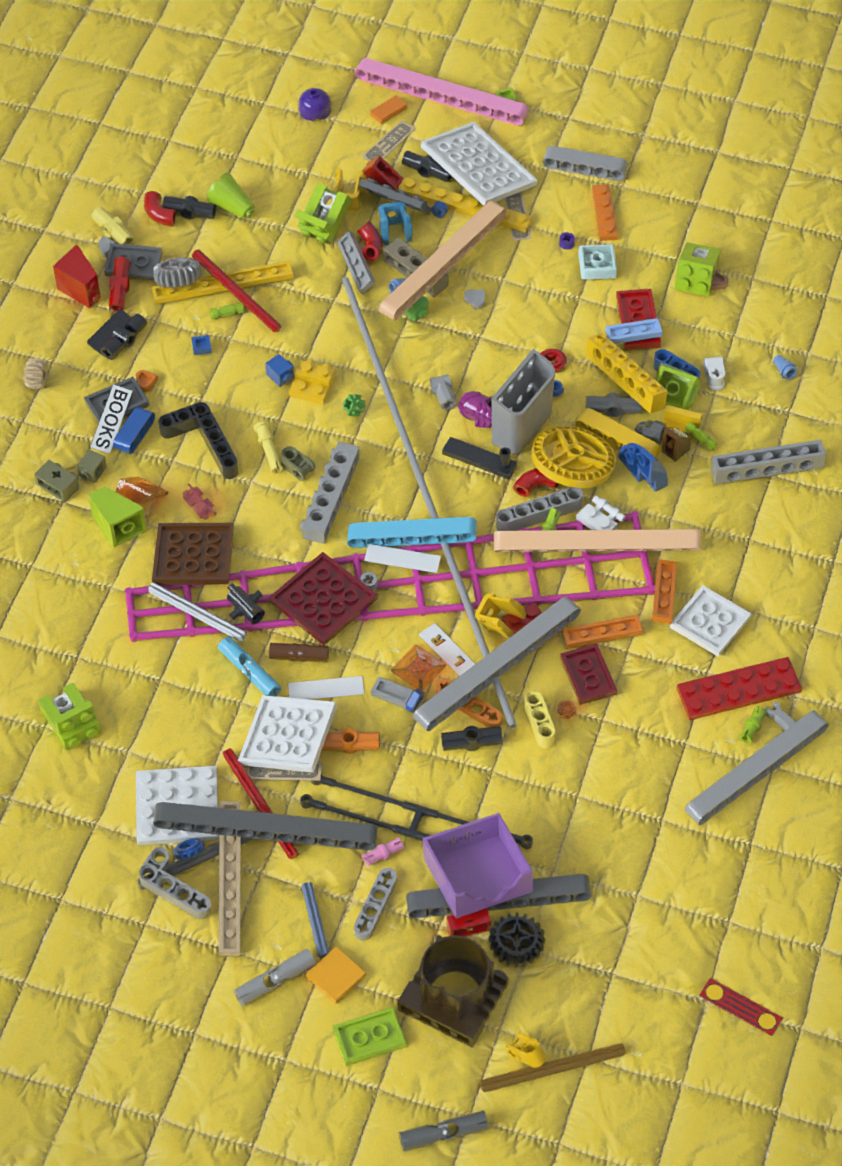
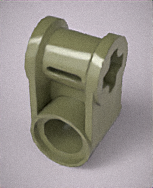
M292 446L283 448L281 452L282 467L293 474L298 480H304L305 475L316 469L315 463Z

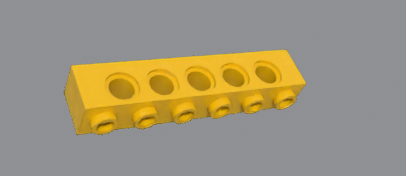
M603 333L588 337L585 356L650 414L665 409L668 391Z

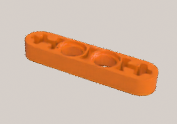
M447 679L440 680L436 685V694L442 688L444 689L451 681ZM476 696L458 709L487 728L501 726L502 724L501 712ZM480 706L482 711L478 713L473 712L472 707Z

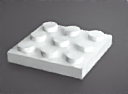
M702 585L671 622L670 628L719 657L749 621L751 613Z

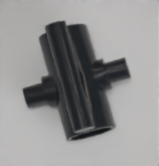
M231 583L228 586L230 592L227 595V599L234 606V611L229 614L230 618L234 621L238 616H244L251 624L260 622L265 615V611L257 604L258 600L263 596L262 593L257 590L254 594L248 595L240 586H235Z

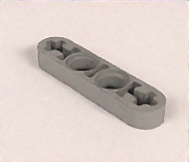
M384 868L379 872L354 924V934L359 940L364 941L371 938L396 886L397 874L392 868ZM389 875L391 876V879H388L385 887L384 878H387ZM381 891L385 893V897L383 899H376L374 894ZM371 908L377 911V914L372 917L366 914V911ZM365 921L368 922L367 931L360 933V929H363Z

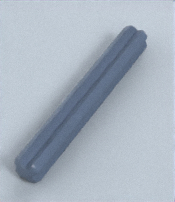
M311 882L303 883L302 891L318 957L324 958L329 953L313 884Z

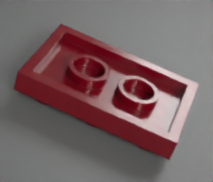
M598 644L560 653V659L580 705L617 695V688Z

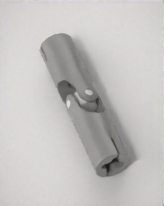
M306 948L283 961L277 969L272 968L234 989V994L243 1007L281 985L283 979H292L315 966V959ZM267 974L269 981L273 984L270 988L266 987L263 983V978Z

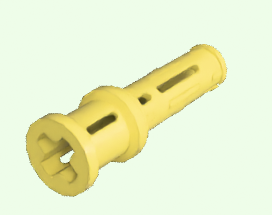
M262 421L254 426V432L258 435L259 445L265 451L271 472L273 474H276V471L280 473L283 467L273 444L274 436L270 433L269 423Z

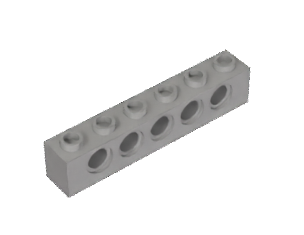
M816 440L712 456L711 473L714 483L720 484L824 468L826 452L822 441Z
M338 441L336 448L332 449L331 460L326 463L324 477L321 476L319 480V489L314 492L313 503L307 508L306 520L303 519L300 530L303 531V539L325 544L360 459L359 446Z

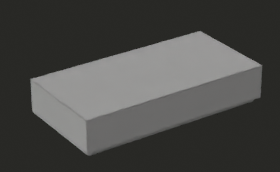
M378 677L370 692L371 696L405 709L414 690Z

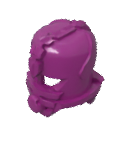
M477 391L465 393L458 403L460 414L466 419L475 421V427L491 428V400L493 396L488 397Z

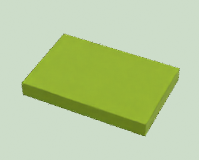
M394 1007L332 1026L346 1066L407 1047V1042Z

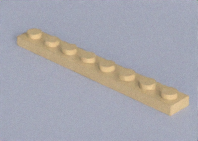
M220 801V808L241 810V802ZM219 835L218 956H240V837Z

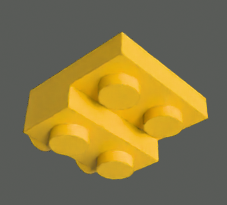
M310 359L306 361L301 360L296 369L295 379L289 390V396L323 405L335 380V369L329 364H323L322 366Z

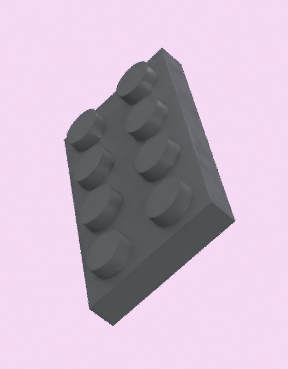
M370 178L367 181L361 179L359 186L369 193L393 202H403L406 207L427 215L431 213L428 202L423 201L424 199L418 196L412 197L402 190L396 191L386 184L382 186Z

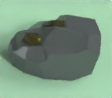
M657 420L640 422L636 425L635 432L660 444L663 440L666 423Z

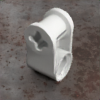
M722 356L704 358L703 367L709 388L714 391L723 389L725 369Z

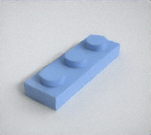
M658 318L605 326L606 335L614 344L662 337V329Z

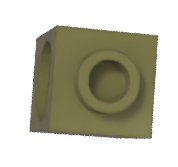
M89 449L77 464L79 476L84 480L95 483L107 468L105 456Z

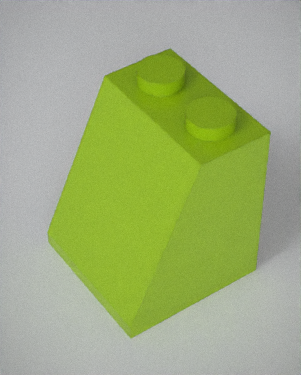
M105 486L88 494L92 517L113 547L147 531L142 506Z

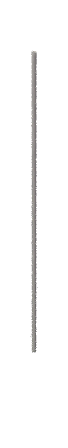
M344 277L342 279L343 285L431 519L439 518L353 288L349 278ZM449 543L441 544L484 658L490 653L478 620L475 618V612ZM498 678L493 682L509 728L512 729L517 724L501 681Z

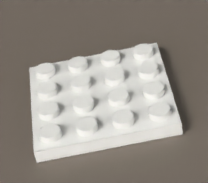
M262 695L238 761L244 766L314 773L337 708L336 703Z
M216 766L136 771L137 845L181 843L192 838L203 841L219 840V835L161 829L153 825L155 805L158 802L218 808Z

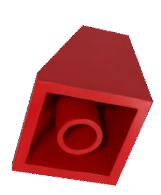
M75 245L53 265L57 290L90 308L101 298L98 277L80 247Z

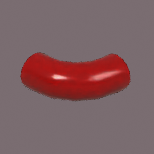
M155 191L146 192L144 196V210L148 217L158 224L174 227L176 219L175 209L164 208L161 205L162 197L159 193Z
M369 221L357 233L365 244L362 250L364 258L368 261H375L381 255L383 245L379 232L372 222Z
M534 468L520 476L515 482L513 490L520 496L528 497L532 490L538 486L556 489L559 483L547 478L537 468Z

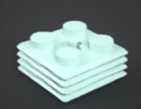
M613 244L579 246L578 255L581 279L616 278L617 266Z

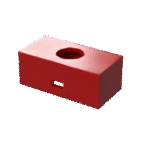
M485 908L455 918L454 914L446 916V926L449 936L467 937L489 932L491 929V919L488 909Z

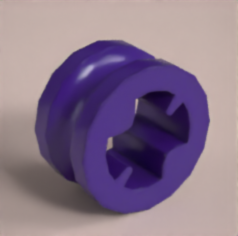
M569 232L562 233L559 237V246L564 250L572 249L575 244L574 235Z

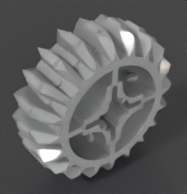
M178 257L161 261L154 267V280L158 286L164 288H176L194 283L201 277L199 261L191 257Z

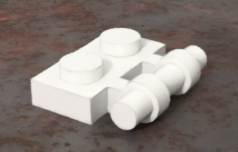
M595 496L592 500L596 504L595 507L588 503L576 515V519L591 530H616L618 524L614 521L618 519L620 522H623L626 518L620 509L612 507L606 499H601L598 496ZM605 510L610 515L607 517L602 511Z

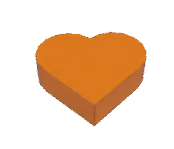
M140 370L135 375L136 382L143 392L150 391L158 381V375L145 370Z

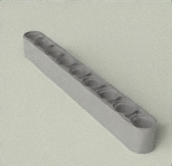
M815 710L810 711L691 800L685 807V812L698 825H702L827 730L829 723Z

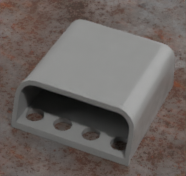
M532 349L491 400L492 444L499 448H509L511 454H518L525 448L552 412L555 368L550 361L535 349Z

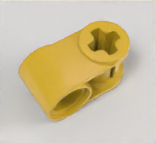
M518 1032L517 1038L511 1045L505 1047L506 1053L512 1059L533 1068L542 1066L547 1059L538 1040L522 1032Z

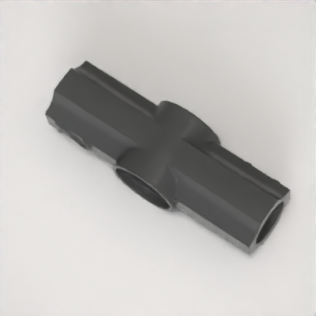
M609 393L606 396H586V408H591L597 412H605L610 417H617L621 413L641 414V405L632 397H621L618 393Z

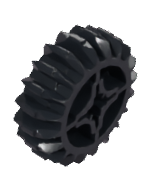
M518 912L513 917L508 913L507 919L501 916L499 922H494V928L490 929V936L488 937L489 948L493 951V956L499 957L500 963L506 960L507 966L514 963L516 968L518 963H522L524 967L527 965V961L533 964L534 958L539 959L540 952L544 950V930L540 929V923H535L534 917L527 919L526 913L523 917H520ZM516 934L518 935V939H519V940H518V945H516V940H515V939H516Z

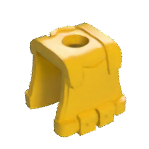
M337 168L335 173L336 185L332 191L336 193L338 191L342 192L344 187L342 168ZM358 171L354 194L344 193L352 199L347 211H358L360 208L361 194L365 193V189L359 186L361 179L366 180V176L362 171Z
M488 593L477 608L475 618L483 623L488 631H497L509 639L514 633L504 622L496 618L501 610L525 619V609L513 598H498L494 594ZM490 607V612L488 616H486V611Z

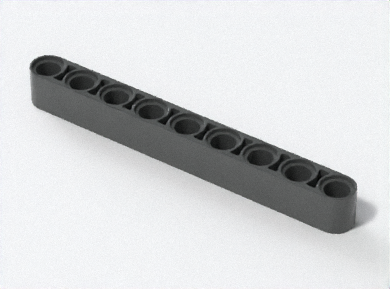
M585 874L533 879V892L487 907V909L492 911L586 901L592 897L589 877ZM440 889L413 891L406 895L408 916L411 918L453 915Z

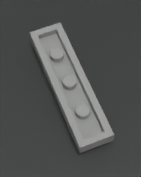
M348 231L337 243L359 292L364 294L376 282L354 233Z

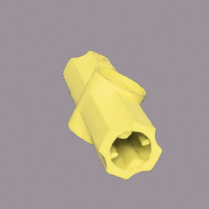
M104 207L94 209L91 214L92 219L102 228L107 238L112 237L118 244L132 245L135 241L134 236L124 227L119 217H113Z

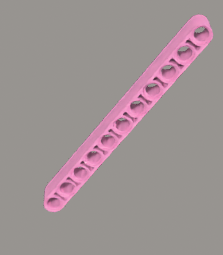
M368 58L362 59L355 70V76L362 81L518 126L523 124L529 113L528 106L523 103Z

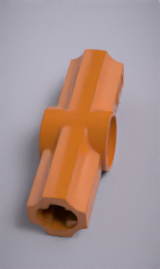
M351 728L344 729L342 732H328L322 750H343L347 754L355 753L357 750H379L380 732H356Z

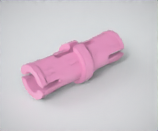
M398 837L387 844H380L376 849L363 854V861H367L365 865L370 866L382 859L386 860L390 855L403 850V843H399L401 839Z

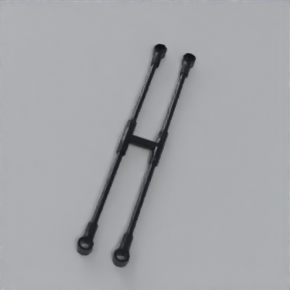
M322 773L320 781L311 780L313 785L324 784L331 787H339L415 812L410 827L406 828L396 824L391 825L327 805V803L312 799L309 794H304L300 798L303 808L313 807L323 811L328 810L422 841L423 838L430 836L429 834L417 831L423 815L436 819L441 818L461 825L469 823L468 821L439 813L437 810L407 801L402 802L337 782V780L322 776ZM512 834L516 843L521 844L522 848L530 849L533 846V838L530 835L520 836Z

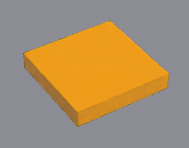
M337 947L332 949L306 973V977L335 1004L366 976V973Z

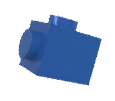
M280 354L265 363L266 375L279 387L289 383L294 378L293 364Z

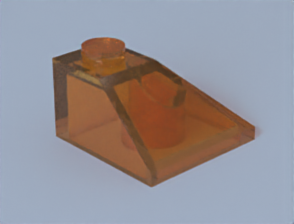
M138 476L121 478L115 491L138 505L168 495V491Z
M415 644L393 666L391 672L416 689L423 691L446 667V664Z

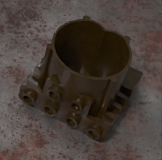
M437 935L436 941L425 951L420 968L415 973L412 982L409 981L399 997L397 1008L398 1011L473 1048L485 1027V1022L489 1019L492 1010L495 1009L498 1000L502 997L503 991L509 985V978L503 971L494 970V962L490 961L485 950L476 941L464 936L454 935L442 938V936ZM461 972L472 977L479 987L469 994L453 996L444 987L433 986V983L437 978L446 973Z

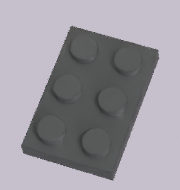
M110 243L104 274L105 276H113L115 258L125 257L130 259L129 278L154 280V267L161 262L162 248Z
M134 377L114 384L132 391L124 416L131 414L137 406L141 408L150 406L149 400ZM113 385L84 397L86 405L98 424L100 423Z

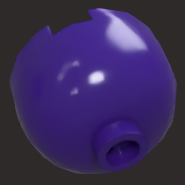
M310 88L304 91L298 102L301 117L309 121L327 118L331 113V99L329 95L319 88Z

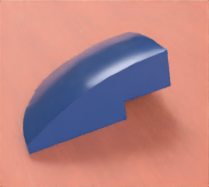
M628 443L621 447L618 458L638 482L646 480L655 492L668 486L667 472L655 456L636 443Z

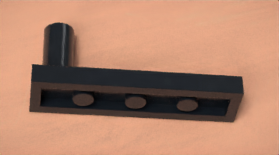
M450 437L442 449V454L506 479L511 478L517 467V462L511 460V450L507 447L501 448L500 455Z

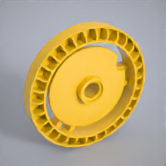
M555 426L543 430L536 436L531 450L533 463L543 475L559 484L574 488H591L605 483L612 476L616 464L615 453L603 438L591 431L574 426ZM548 445L547 450H546V454H545L543 448Z

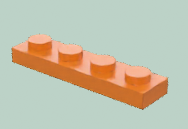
M609 184L592 185L600 241L618 240Z
M658 559L652 621L671 624L677 562Z
M638 615L563 628L562 633L566 647L569 649L642 635L643 629Z

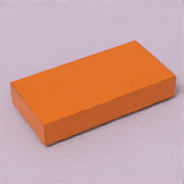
M395 95L372 109L370 115L382 124L407 109V104Z

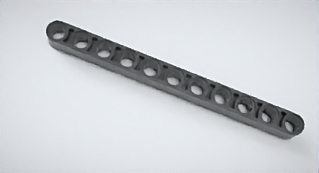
M170 802L156 803L153 825L161 829L357 850H374L376 848L377 827L372 824Z

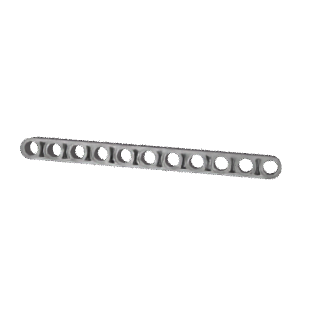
M564 596L421 705L413 714V718L426 731H431L575 620L580 614L581 608L567 596Z

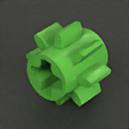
M349 394L348 398L344 400L343 408L345 411H348V416H360V413L365 410L366 404L361 399L362 395Z

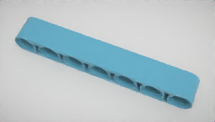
M472 517L352 523L348 526L347 544L353 548L368 547V544L404 546L473 542L476 540L477 520Z

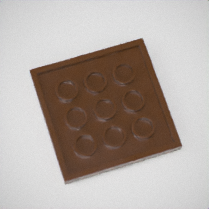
M158 523L152 582L159 585L229 584L234 523Z

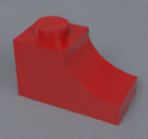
M380 155L370 160L362 170L366 179L375 180L382 186L386 184L394 190L398 188L404 179Z

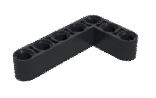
M198 402L162 415L159 418L160 435L163 438H173L198 428L224 478L233 479L237 477V458L206 403Z

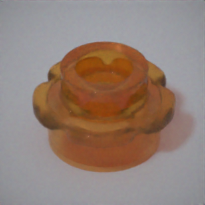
M570 700L561 701L558 704L557 712L564 719L572 718L577 711L576 706Z

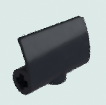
M119 309L87 340V344L102 356L112 360L125 346L131 347L134 344L136 335L147 325V321L138 313L131 317L122 309Z

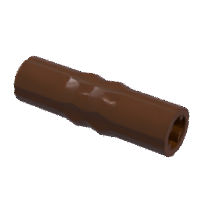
M270 643L269 659L328 662L329 646L297 643Z

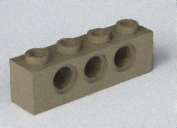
M397 238L384 248V261L407 278L427 260L419 251L413 249L400 238ZM446 273L427 293L435 297L449 286V274Z

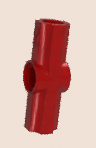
M125 257L115 258L113 276H110L109 309L114 311L125 309L126 293L129 292L130 259Z

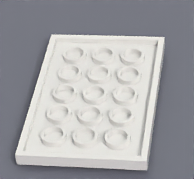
M475 122L421 142V148L484 206L489 201L496 202L537 185L538 180Z

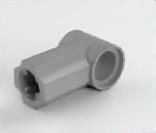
M449 375L430 378L432 392L436 394L441 408L445 410L452 409L456 405V399L452 391Z

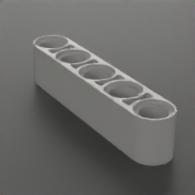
M549 146L543 159V165L549 169L615 181L624 179L628 166L627 161L623 158L557 146Z
M570 487L502 509L496 515L497 531H516L545 522L550 508L557 509L556 512L560 511V516L576 512L582 508L583 492L580 488Z

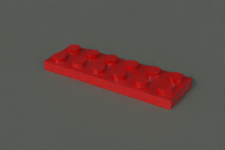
M784 657L677 684V691L689 720L801 693L802 687L789 657Z

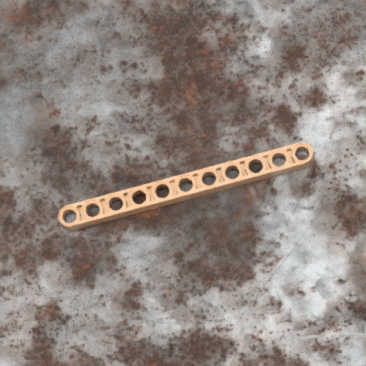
M489 201L383 300L379 307V312L394 321L399 319L504 219L507 209L494 201Z
M702 530L494 532L495 552L702 550Z

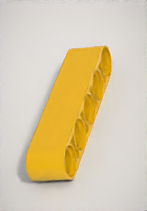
M586 408L575 421L576 427L599 435L612 448L618 451L628 443H636L655 457L661 452L660 446L654 441L591 408Z

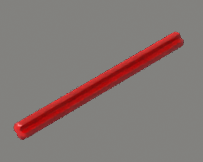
M194 250L192 257L199 261V264L273 333L279 331L281 325L201 250Z
M231 748L223 751L225 760L257 810L263 813L274 814L241 762L238 761L234 751ZM278 841L289 859H294L298 856V851L293 843Z

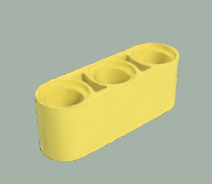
M535 690L529 691L525 695V713L538 745L542 748H550L555 742V727L541 693Z

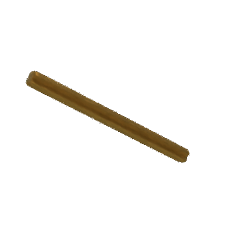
M618 1043L546 1062L537 1068L527 1067L482 1079L480 1087L482 1092H488L624 1056L625 1047L623 1043Z

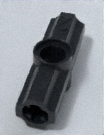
M407 150L403 155L402 164L417 170L422 177L428 178L433 176L445 182H449L452 178L430 155L423 157Z
M164 196L162 206L168 209H175L176 213H180L186 219H192L194 216L209 219L215 218L216 204L200 202L193 196H186L185 199Z
M468 726L462 731L441 733L443 751L464 748L468 751H476L481 746L503 744L500 726L488 728Z

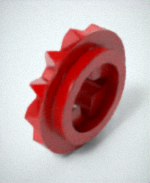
M551 348L540 353L548 361L555 359V362H552L555 371L559 373L560 369H564L567 358L562 351Z

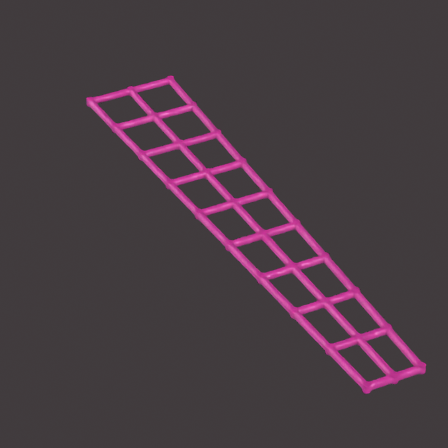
M637 511L624 514L626 518L623 522L632 520L634 530H642ZM578 520L556 524V530H584L587 527ZM522 528L516 531H542L543 528ZM494 534L476 536V540L473 542L449 543L450 548L466 547L470 570L459 572L461 578L471 577L476 601L471 602L473 610H477L483 599L479 576L527 570L533 597L515 598L514 600L518 601L521 606L533 603L537 605L555 603L564 596H567L572 601L643 594L654 595L655 585L647 551H622L590 555L589 551H583L581 557L539 562L533 561L532 552H524L526 563L477 569L473 544L493 542ZM423 544L396 549L426 552L440 550L442 546L441 544ZM354 553L350 556L332 558L339 565L353 563L355 577L360 580L362 576L361 561H364L366 553ZM641 558L647 587L597 590L592 567L593 562ZM297 562L296 564L250 571L241 570L237 573H231L229 581L240 580L241 588L249 595L248 578L294 571L298 573L310 562ZM577 564L585 565L590 592L540 596L536 569ZM412 569L413 577L377 581L376 589L414 584L418 607L368 612L367 608L353 621H368L369 619L411 615L425 616L426 614L466 610L463 603L426 607L422 583L453 580V575L451 572L421 576L420 570ZM202 585L160 586L168 590L183 588L184 598L192 602L191 587ZM149 586L128 587L125 589L131 642L223 633L212 626L195 627L194 616L186 613L187 628L137 633L136 618L184 611L175 606L135 610L134 596L149 594ZM272 594L263 595L258 600V603L269 602V597ZM228 599L194 603L203 609L233 606ZM245 618V623L233 624L248 632L257 629L298 626L291 619L261 621L257 624H251Z

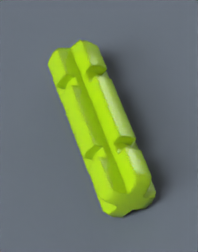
M240 302L236 303L235 306L231 304L219 307V309L213 308L210 309V316L212 319H217L219 316L235 315L236 312L238 314L244 313L245 307Z
M692 422L687 424L685 430L689 434H692L699 442L706 445L710 451L716 448V441L710 439L701 429L696 428V425Z

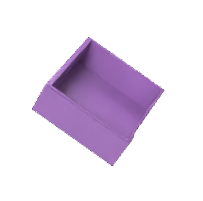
M500 813L423 838L424 860L455 918L533 892V870Z

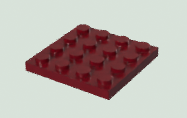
M322 552L269 597V602L318 642L325 645L378 599V594Z

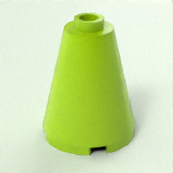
M222 174L220 176L221 180L219 182L215 181L207 193V200L243 219L250 218L255 211L254 204L231 174Z

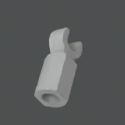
M773 702L774 711L768 707L765 708L767 711L766 715L774 718V721L784 731L796 723L785 711L780 709L781 707L777 702Z

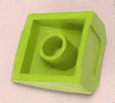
M661 362L655 380L668 391L665 405L688 410L693 405L700 387L698 377Z

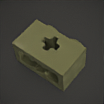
M50 460L34 474L37 486L64 503L79 489L78 477L73 472L63 469L60 464Z

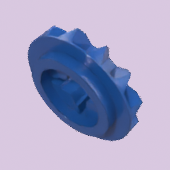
M188 839L179 843L172 853L176 859L185 860L186 858L197 856L198 853L203 851L205 844L201 839Z

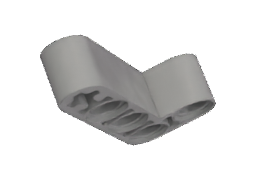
M163 847L154 848L139 870L141 885L198 919L207 918L211 912L210 899L165 872L169 866V853ZM158 856H162L165 858V860L163 862H157L155 861V858ZM146 873L154 875L151 879L143 877ZM164 883H168L171 885V887L169 889H163L161 885ZM180 894H187L189 898L182 900L178 896Z

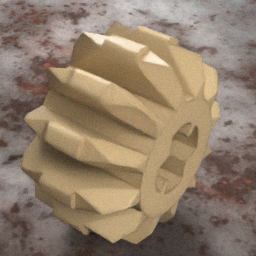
M37 358L29 359L24 368L25 385L32 389H42L48 380L47 363Z

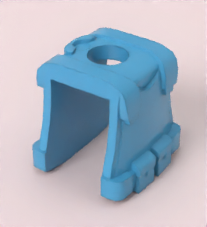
M403 202L379 206V224L384 245H389V225L402 224L406 242L412 240V222L410 215L405 212L406 206ZM391 211L396 212V215L393 217L387 216Z

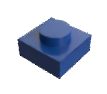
M209 335L191 337L194 355L212 353Z

